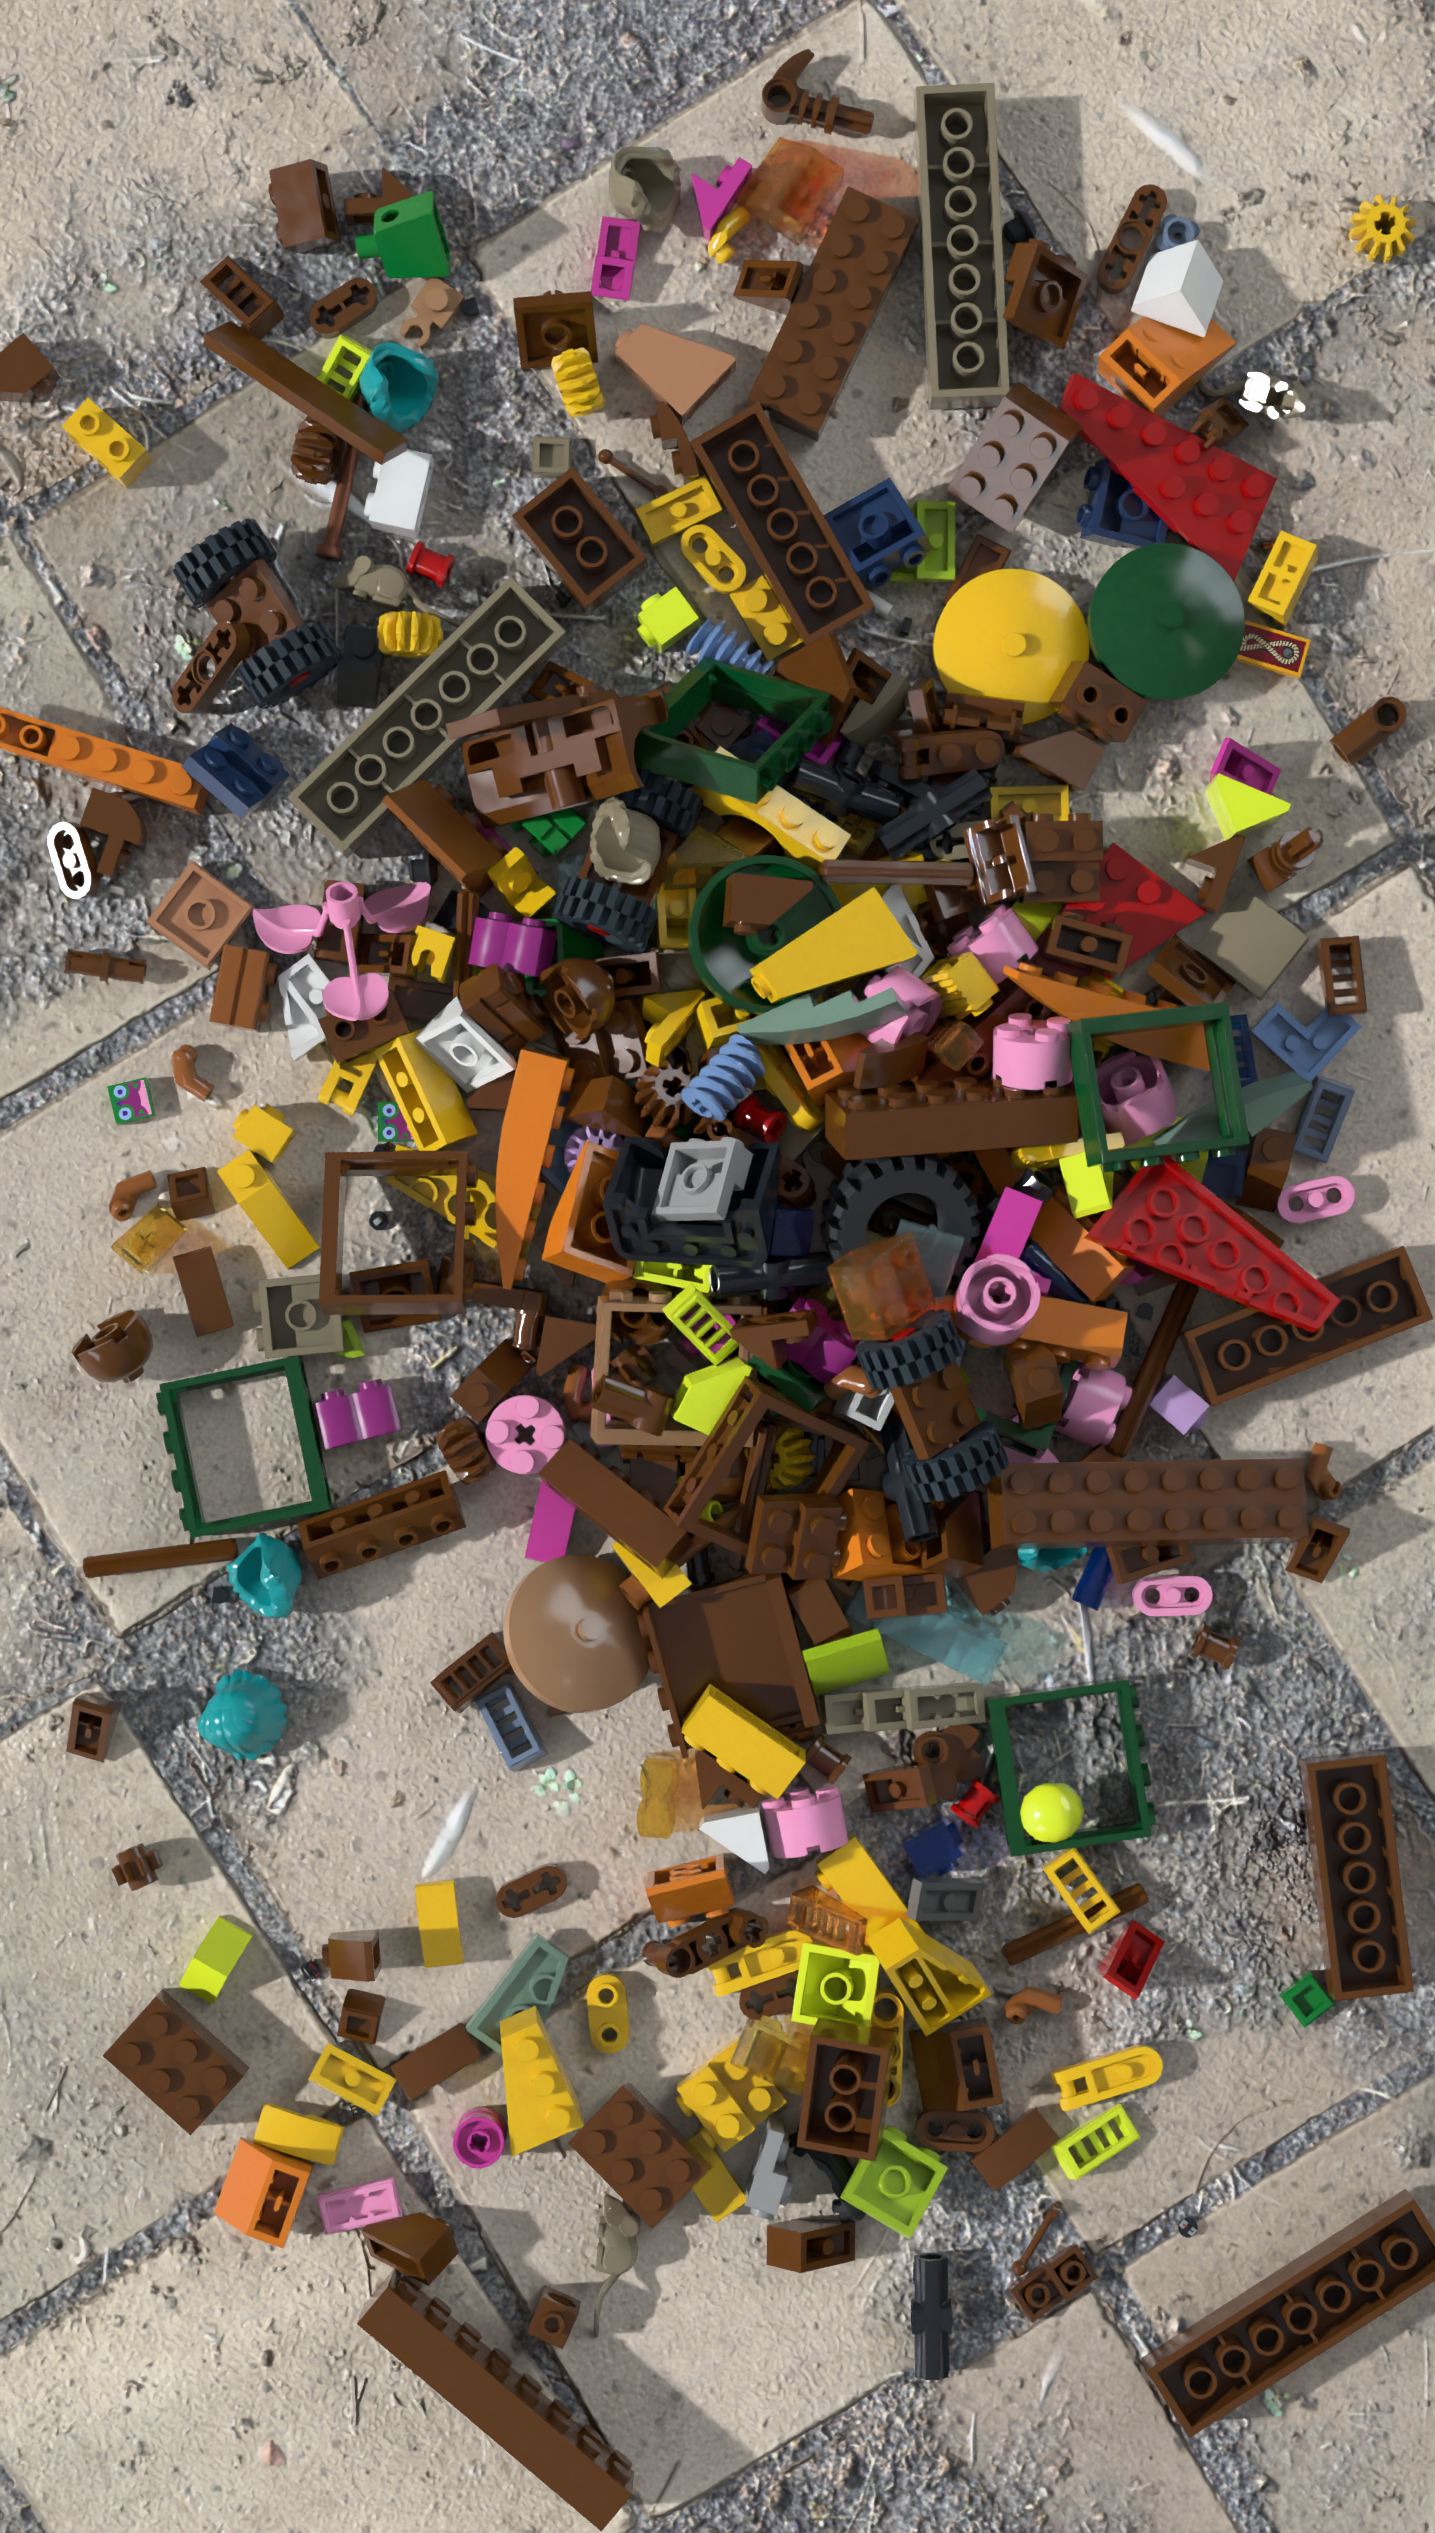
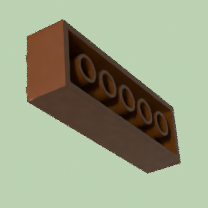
M847 187L748 396V408L759 402L768 419L818 442L914 240L918 228V218L854 188Z
M759 402L690 441L694 455L804 647L827 634H836L838 636L875 615V605Z
M993 1075L991 1080L977 1081L974 1077L963 1076L954 1078L953 1083L939 1084L936 1080L922 1079L915 1081L914 1086L900 1087V1084L896 1083L874 1089H857L853 1085H843L838 1087V1091L825 1092V1138L845 1160L1078 1142V1103L1076 1093L1066 1085L1057 1087V1080L1045 1082V1089L1027 1090L1002 1085V1077L995 1081Z
M1405 1247L1391 1248L1316 1278L1317 1281L1341 1301L1314 1333L1249 1306L1180 1332V1339L1206 1403L1210 1406H1216L1432 1320L1433 1316Z
M1378 1750L1299 1759L1327 1993L1335 2001L1414 1992L1386 1756Z

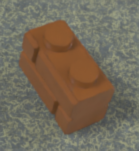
M224 944L209 1022L215 1025L252 1032H259L261 1024H268L271 1002L265 1001L268 986L274 987L276 984L279 967L277 963H273L274 956L271 953Z

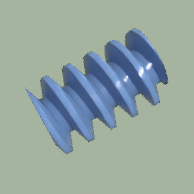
M713 616L701 626L686 648V654L689 656L701 651L698 663L704 657L765 675L769 674L775 662L771 659L763 665L759 664L763 651L759 649L751 655L747 654L750 641L747 639L741 644L736 645L735 641L738 631L735 629L725 636L723 631L726 621L723 619L713 626L711 624Z
M732 1035L728 1041L729 1043L724 1044L720 1048L719 1054L714 1055L710 1059L709 1065L701 1069L699 1076L691 1080L689 1087L682 1090V1100L700 1116L724 1121L727 1115L723 1108L734 1110L736 1102L733 1097L743 1099L746 1096L744 1087L753 1088L756 1084L754 1076L763 1077L766 1070L761 1063L759 1051L742 1035Z

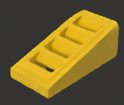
M1076 1848L1064 1850L1041 1867L1088 1934L1121 1912ZM1075 1860L1078 1866L1059 1879L1055 1873ZM1084 1873L1087 1880L1068 1892L1065 1886ZM1091 1887H1094L1097 1893L1078 1906L1074 1900ZM1103 1900L1107 1906L1087 1919L1084 1912Z

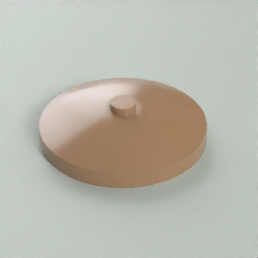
M566 1555L554 1558L529 1572L516 1586L509 1599L503 1624L504 1644L509 1662L526 1689L551 1707L571 1713H591L609 1708L629 1697L640 1686L650 1669L647 1652L653 1651L650 1637L642 1638L637 1615L643 1614V1607L637 1610L621 1591L619 1585L628 1579L629 1576L617 1566L603 1559L588 1555Z

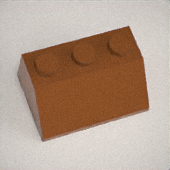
M422 779L386 795L381 800L395 818L466 889L479 892V900L494 886L487 872L508 851L492 835L486 840L478 832L482 827L481 824L466 809L459 814L451 806L455 799L442 785L438 784L433 788L425 779Z

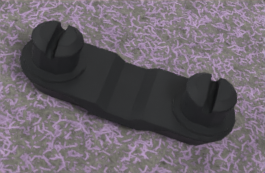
M798 2124L797 2132L788 2136V2140H790L789 2148L795 2147L793 2154L798 2157H803L804 2154L808 2153L817 2168L826 2173L832 2183V2190L838 2197V2199H834L832 2202V2211L834 2214L839 2213L837 2216L839 2221L846 2223L851 2218L859 2221L862 2220L866 2213L840 2198L854 2169L843 2155L797 2147Z

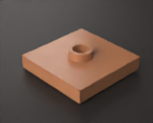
M192 860L145 923L210 970L222 955L224 944L229 945L256 907Z

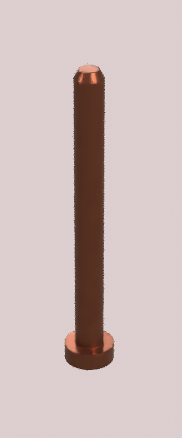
M360 391L355 397L354 404L368 412L369 404L364 400ZM348 442L345 443L324 542L323 544H318L315 551L316 557L331 562L342 561L344 551L338 547L360 450Z

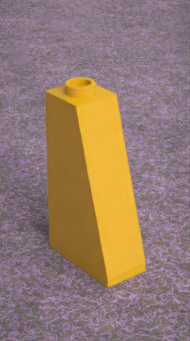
M872 887L749 971L753 975L751 983L756 992L763 999L767 997L772 1004L902 964L919 953L875 887Z

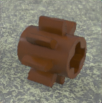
M631 1344L610 1362L616 1370L610 1377L643 1387V1385L658 1374L651 1366L657 1359L646 1346L638 1351Z
M140 1843L116 1855L119 1864L111 1870L118 1886L128 1883L131 1891H135L159 1879L155 1870L161 1868L163 1863L156 1848L147 1852L144 1844Z

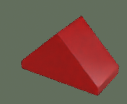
M1132 1919L1097 1969L1103 1978L1136 2000L1144 1988L1165 1941Z

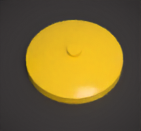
M1023 569L991 571L963 585L943 609L933 638L935 670L946 693L952 692L1025 702L1023 726L1033 724L1059 710V708L1049 703V700L1071 661L1088 662L1090 645L1087 625L1073 598L1050 578Z

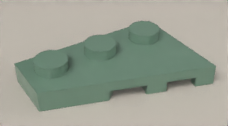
M536 1932L466 2024V2030L502 2056L499 2021L536 2006L545 2025L569 1960L568 1954Z

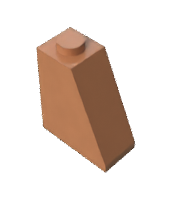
M642 323L635 331L631 328L626 330L615 343L617 348L614 351L615 362L657 402L664 401L682 426L736 370V359L731 354Z

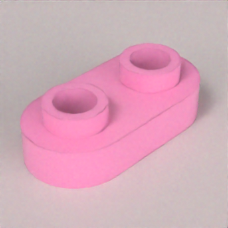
M1329 1176L1293 1184L1282 1189L1281 1195L1277 1200L1276 1211L1284 1221L1291 1224L1339 1215L1351 1208L1355 1200V1191L1352 1184L1341 1176ZM1331 1188L1336 1189L1339 1193V1200L1336 1203H1331L1327 1200L1326 1194ZM1292 1197H1297L1301 1201V1208L1297 1212L1292 1211L1288 1206V1202Z
M1196 1575L1148 1576L1137 1582L1132 1593L1136 1608L1148 1616L1198 1615L1208 1609L1213 1596L1208 1582ZM1189 1587L1196 1588L1198 1592L1197 1598L1192 1602L1186 1601L1184 1597V1592ZM1154 1588L1159 1593L1158 1600L1154 1603H1148L1145 1599V1593L1147 1590Z

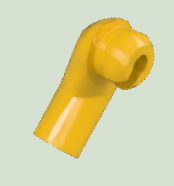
M737 206L718 223L708 245V253L710 257L714 256L718 264H724L735 254L734 248L727 242L750 221V215L744 207Z

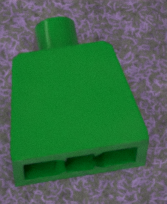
M428 191L377 209L374 212V233L355 237L359 259L365 260L381 257L385 273L390 278L450 276L451 251L433 191Z

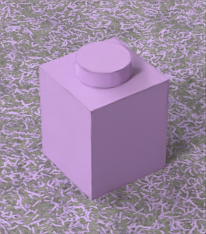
M1169 1374L1155 1390L1148 1408L1178 1434L1185 1435L1188 1430L1194 1434L1208 1418L1204 1412L1210 1405L1174 1374Z

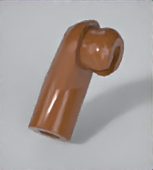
M181 1045L178 1050L173 1052L170 1060L175 1082L205 1102L215 1086L196 1074L194 1064L198 1057L196 1049L191 1045Z
M151 1170L124 1179L116 1184L109 1203V1211L114 1219L117 1221H127L130 1219L139 1195L157 1188V1183Z
M572 1364L569 1366L563 1390L568 1417L576 1423L578 1421L589 1423L591 1422V1402L582 1401L588 1369L581 1365Z
M857 1365L847 1367L824 1385V1391L834 1401L850 1390L866 1395L869 1398H876L883 1392V1390L878 1388H871L863 1368Z
M1314 1442L1305 1470V1479L1317 1497L1322 1500H1335L1340 1496L1342 1486L1339 1481H1335L1327 1468L1333 1448Z
M1026 1987L1010 1997L1006 2002V2018L1010 2023L1018 2025L1025 2022V2017L1036 2009L1058 2015L1063 1996L1035 1987Z

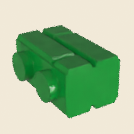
M572 807L508 823L516 832L522 827L533 838L528 843L543 858L551 854L556 860L589 827L588 822Z

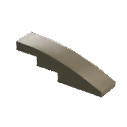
M983 1683L915 1686L820 1694L822 1734L826 1735L861 1731L914 1730L986 1722Z

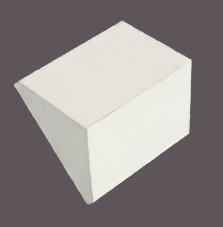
M1199 240L1150 255L1131 312L1205 337L1223 279Z
M457 996L413 1039L467 1093L513 1071L517 1066L513 1054L509 1053L462 1010L461 1000Z
M758 1803L754 1808L744 1805L743 1808L733 1807L707 1812L702 1815L699 1820V1830L766 1874L770 1868Z

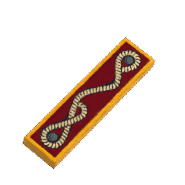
M1245 620L1244 637L1235 661L1298 679L1301 677L1311 640Z

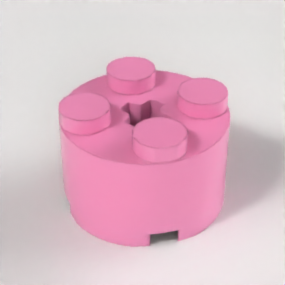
M1003 903L984 915L985 921L975 929L970 924L958 931L952 937L954 942L947 947L949 951L947 953L948 957L971 951L996 984L1007 978L1002 973L1004 965L1018 968V959L1026 953L1030 959L1039 949L1013 910L1006 909Z
M899 965L895 966L883 978L879 975L874 976L867 984L864 995L869 998L892 987L904 1001L908 1015L858 1033L871 1043L883 1039L893 1045L915 1032L926 1036L936 1022L942 1008L943 1000L938 998L941 996L940 993Z
M1010 1014L1008 1022L997 1026L993 1031V1079L996 1081L999 1077H1002V1085L1027 1090L1045 1089V1082L1057 1080V1087L1070 1083L1073 1079V1071L1070 1058V1037L1067 1036L1066 1025L1071 1020L1065 1017H1051L1047 1021L1032 1020V1015Z
M1135 1051L1115 1055L1096 1069L1106 1132L1108 1134L1122 1132L1125 1145L1135 1144L1141 1138L1149 1136L1161 1128L1171 1126L1177 1120V1098L1161 1060L1147 1055L1148 1057L1136 1056Z
M1005 1254L990 1255L972 1264L963 1275L954 1297V1313L959 1329L974 1340L989 1345H1007L1021 1336L1028 1328L1040 1303V1288L1038 1282L1036 1283L1035 1278L1031 1274L1030 1268L1018 1258ZM993 1295L1000 1297L999 1304L993 1302Z
M1078 1361L1080 1366L1074 1372L1062 1406L1061 1420L1056 1422L1054 1431L1092 1448L1096 1447L1099 1443L1107 1446L1116 1430V1424L1113 1421L1118 1410H1123L1127 1406L1131 1398L1132 1388L1126 1386L1125 1376L1110 1369L1104 1371L1093 1370L1086 1367L1084 1362Z
M532 1395L512 1397L501 1403L491 1414L485 1431L487 1446L495 1461L503 1468L518 1474L540 1472L567 1439L566 1422L558 1408L548 1400ZM521 1425L525 1428L535 1427L536 1431L532 1435L535 1442L532 1445L528 1441L522 1443L518 1441L517 1438L521 1435L518 1428Z
M838 1786L819 1788L814 1794H810L807 1787L797 1788L785 1792L787 1799H784V1797H779V1799L770 1798L761 1802L770 1849L775 1858L808 1856L807 1851L820 1849L822 1853L848 1843L847 1827Z

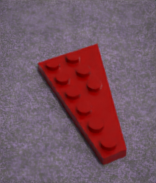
M1077 373L1071 375L1057 408L1083 426L1078 435L1088 445H1093L1109 461L1107 464L1116 474L1121 473L1134 487L1132 490L1174 532H1179L1193 548L1205 553L1218 562L1234 582L1277 478L1215 445L1211 449H1206L1203 445L1207 441Z
M1112 842L1103 854V861L1099 862L1100 901L1096 903H1066L1058 915L1062 916L1063 911L1085 916V923L1100 926L1101 922H1107L1124 927L1123 933L1133 936L1124 967L1126 969L1206 912ZM1049 927L1036 943L1039 949L1030 959L1027 956L1023 961L1024 963L1043 968L1041 975L1053 978L1055 971L1078 978L1076 984L1082 978L1090 976L1092 970L1041 956ZM1099 973L1107 977L1109 980L1114 977L1103 973ZM1053 1011L1049 1018L1056 1017L1058 1014Z
M1170 1157L1163 1158V1165L1140 1168L1114 1199L1112 1209L1106 1210L1084 1236L1089 1241L1312 1333L1321 1327L1341 1301Z

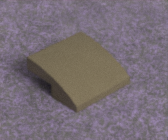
M1243 888L1195 950L1214 966L1226 973L1238 986L1261 1001L1309 939L1279 913Z

